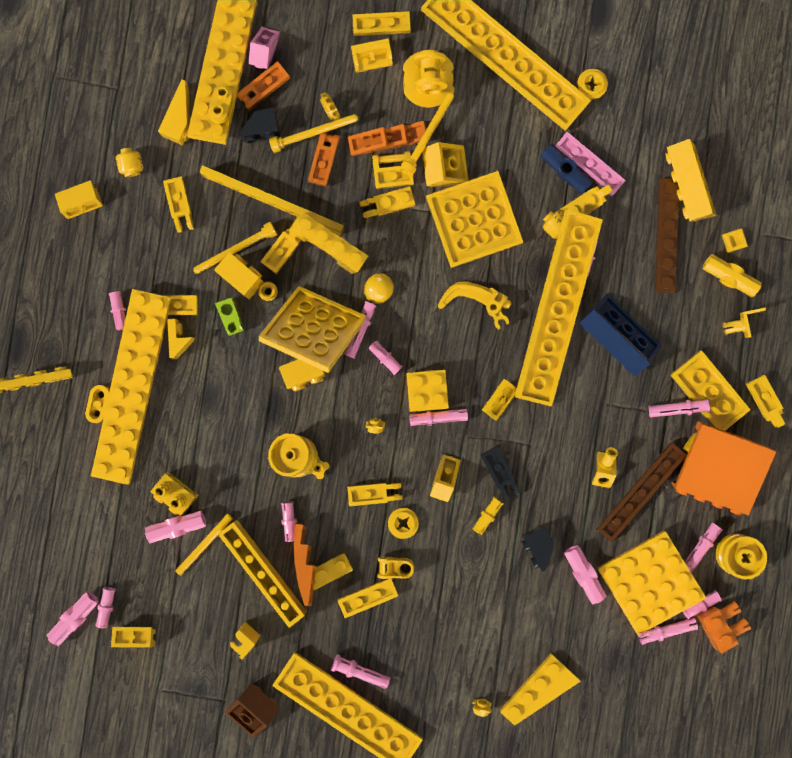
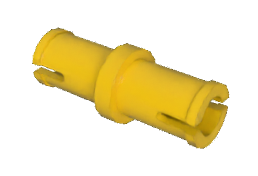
M493 497L486 510H482L481 517L472 529L478 534L483 535L491 521L494 522L495 515L504 503Z

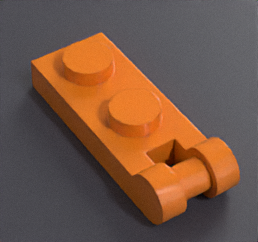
M277 61L239 91L237 97L244 101L245 107L251 111L257 104L288 81L290 76ZM251 92L256 95L252 99L249 97Z
M327 132L320 134L308 178L309 183L327 187L340 135L334 134L332 136L328 135ZM325 142L331 143V147L324 146Z

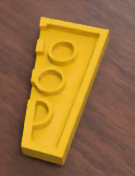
M58 367L54 369L55 372L50 373L42 370L34 372V376L27 377L26 374L15 375L12 380L0 378V393H3V389L13 391L22 388V386H37L42 384L41 382L52 383L73 378L72 370L66 367Z
M550 654L500 709V713L513 725H516L581 681L553 654Z

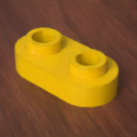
M221 84L213 90L208 114L210 119L216 124L226 122L229 117L233 102V92L228 85ZM223 91L226 92L225 95H219ZM220 109L221 112L216 114L215 111Z
M97 385L90 391L85 415L91 423L103 422L110 392L106 386ZM101 391L104 393L103 398L99 397ZM96 410H99L100 412L99 417L95 416Z

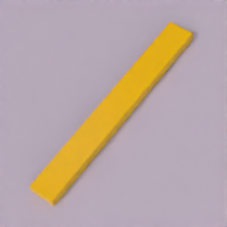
M203 165L200 169L202 176L296 217L302 211L336 234L342 235L344 232V225Z

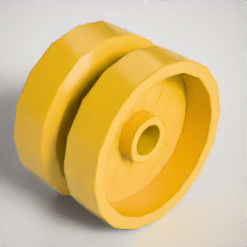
M283 434L277 437L272 442L268 454L270 466L276 473L282 476L299 478L308 475L315 468L318 452L313 442L304 436L296 434Z
M731 533L723 537L718 543L716 560L725 572L740 579H752L759 576L765 569L767 552L757 539L740 533Z

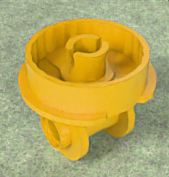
M423 50L410 56L403 65V71L405 72L403 78L405 96L412 103L420 107L434 108L440 106L449 92L454 94L452 73L454 67L451 60L437 50Z

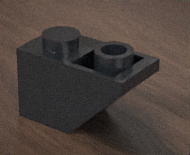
M274 107L254 111L239 133L243 142L250 144L257 142L258 139L265 138V140H269L280 135Z
M540 525L522 535L524 540L521 542L526 551L530 550L533 556L530 559L535 569L539 568L544 572L547 568L554 543L545 526Z

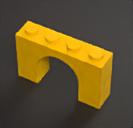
M302 211L288 230V232L303 242L308 241L337 260L336 264L351 274L358 273L368 255Z

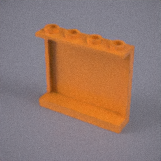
M698 421L695 426L698 430L677 481H672V485L676 492L687 496L688 493L694 495L693 498L698 501L705 502L707 500L712 502V505L717 508L723 509V507H726L736 515L741 516L743 513L749 516L776 451L768 446Z

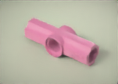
M202 510L185 516H175L166 519L165 522L145 527V535L149 543L169 537L170 539L187 534L189 531L206 527V519Z
M579 545L568 548L563 553L573 569L574 577L579 585L583 587L589 601L592 604L603 601L607 596L597 580L598 576L594 568L586 560Z
M85 592L74 606L72 605L63 613L60 621L46 635L48 640L52 644L60 646L72 632L76 631L87 619L86 616L99 603L98 598L93 593Z

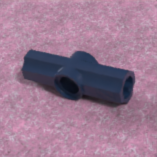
M552 143L540 154V157L556 171L557 176L565 180L580 195L593 183L576 166L574 160L567 158ZM562 166H568L571 170L570 173H565L562 170Z

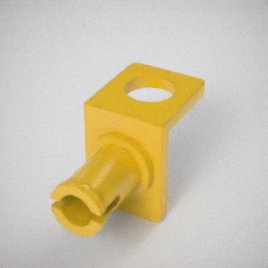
M766 308L740 313V320L724 322L723 328L732 327L724 330L725 335L743 331L745 338L751 337L747 314L766 311Z
M609 447L606 449V453H597V472L592 485L611 488L617 476L616 457L618 456V451L615 448ZM608 478L609 481L600 482L598 479Z

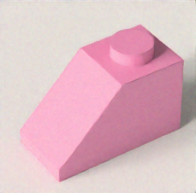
M261 27L250 43L249 64L255 65L257 68H268L273 60L280 35L279 31Z

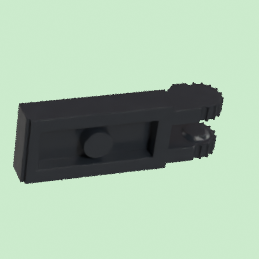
M498 446L480 454L506 501L510 500V496L504 488L509 483L514 494L520 495L521 493L514 482L515 478Z

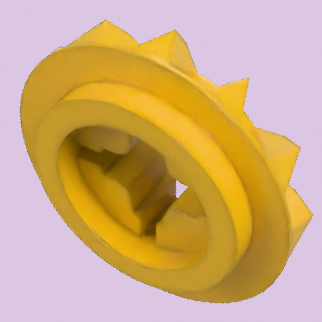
M585 70L578 78V90L591 100L600 98L607 90V78L600 70ZM593 78V83L597 84L598 86H595L591 91V87L587 84H589L591 79Z
M326 92L320 94V102L330 120L340 119L339 112L329 94Z
M398 508L391 513L388 519V528L397 538H410L418 529V518L408 508ZM398 518H401L402 520L408 518L407 525L409 529L404 526L397 529L400 524Z

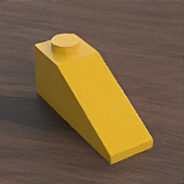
M181 80L158 130L162 137L183 146L184 142L189 140L187 134L190 125L189 86L185 80Z

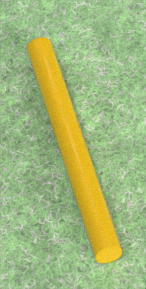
M227 514L175 570L177 574L181 576L218 536V533L232 521L233 517L230 514Z

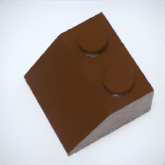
M250 683L224 713L254 738L269 725L280 710V707L277 706L273 699L268 698L260 687Z

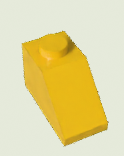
M442 455L432 485L431 497L446 502L449 501L455 486L461 460Z

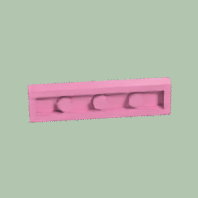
M568 132L555 145L567 158L574 160L576 166L598 186L603 188L609 184L613 190L609 194L610 196H613L626 181Z

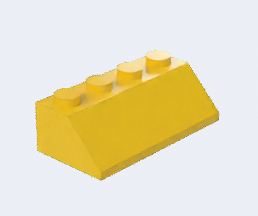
M691 139L667 147L668 153H665L668 164H672L674 169L671 175L674 183L678 182L679 185L677 194L679 200H683L685 208H682L685 219L689 218L690 222H695L717 216L695 144Z

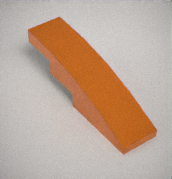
M420 121L409 125L401 124L386 129L381 127L348 136L351 155L369 154L418 144L427 129L426 122Z
M295 524L294 557L298 586L304 605L312 606L316 567L309 565L311 546L304 545L306 526Z

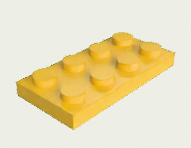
M702 350L698 351L670 374L691 401L709 400L710 412L701 413L713 427L726 431L750 411V408Z

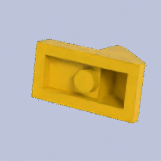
M167 319L169 356L172 359H178L195 338H180V335L183 334L182 323L177 319Z

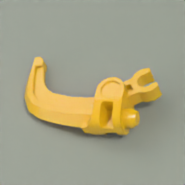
M457 282L447 289L438 303V307L444 309L452 299L465 296L486 305L487 313L495 320V327L498 330L501 329L498 324L499 320H504L507 325L509 324L508 318L502 314L501 310L503 308L508 309L511 301L508 300L506 295L493 288L489 289L471 282Z

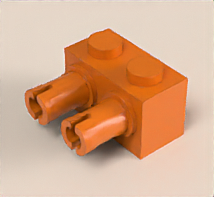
M735 601L722 609L711 606L707 608L708 611L696 614L711 644L721 654L738 645L737 636L751 630V627L744 618L730 627L726 623L729 618L741 613Z

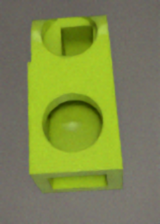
M234 297L215 303L229 336L244 331Z

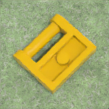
M404 151L403 154L386 156L372 155L376 189L414 185L413 176L402 172L399 169L400 166L379 168V164L406 161L411 157L410 151Z

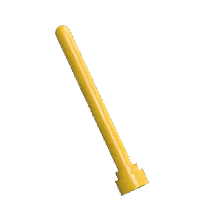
M452 92L446 95L411 157L401 164L399 169L405 174L413 176L415 173L418 158L454 98Z
M353 114L285 138H278L277 136L270 138V146L274 153L280 152L286 145L357 122L358 116Z
M268 222L263 225L262 231L195 266L193 271L198 274L221 262L228 253L234 255L265 237L266 239L269 237L273 238L278 234L272 223Z

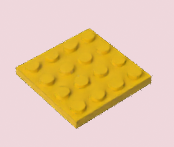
M498 171L426 195L450 268L523 244Z
M298 286L259 335V341L329 373L364 324L366 315Z
M665 530L597 567L637 635H639V632H646L706 599Z

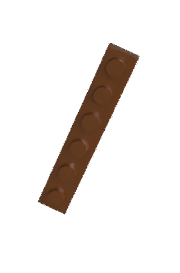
M661 178L658 184L654 293L674 294L676 290L679 211L677 190L679 185L678 182L674 183L673 179Z
M670 442L596 530L610 542H613L687 455L674 443Z

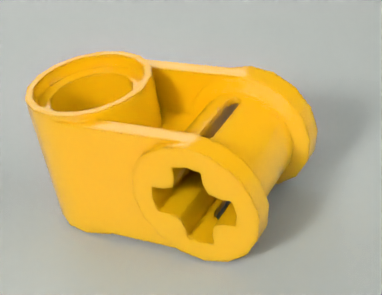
M378 557L380 562L378 578H409L414 572V563L409 558ZM408 564L411 570L405 573L400 569V566Z

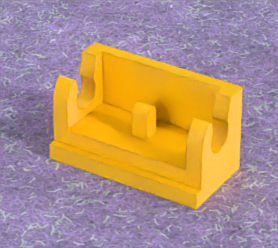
M389 38L351 46L356 73L393 66Z
M91 180L55 193L59 210L67 219L103 206L98 190L94 188Z
M244 622L235 634L242 645L237 646L234 642H231L230 645L240 655L239 657L243 659L254 647L261 635Z
M112 627L111 647H155L156 641L153 640V635L156 631L152 627Z

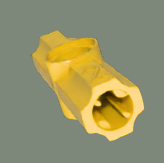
M713 254L703 264L702 269L719 278L722 284L730 288H736L750 297H754L761 288L762 282L744 273L743 268L733 263H727Z

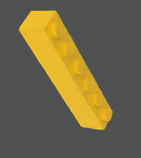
M238 520L218 533L289 628L305 616L306 609Z

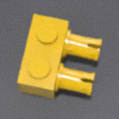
M170 472L164 473L150 491L154 494L153 498L159 503L164 502L175 515L185 514L199 496Z

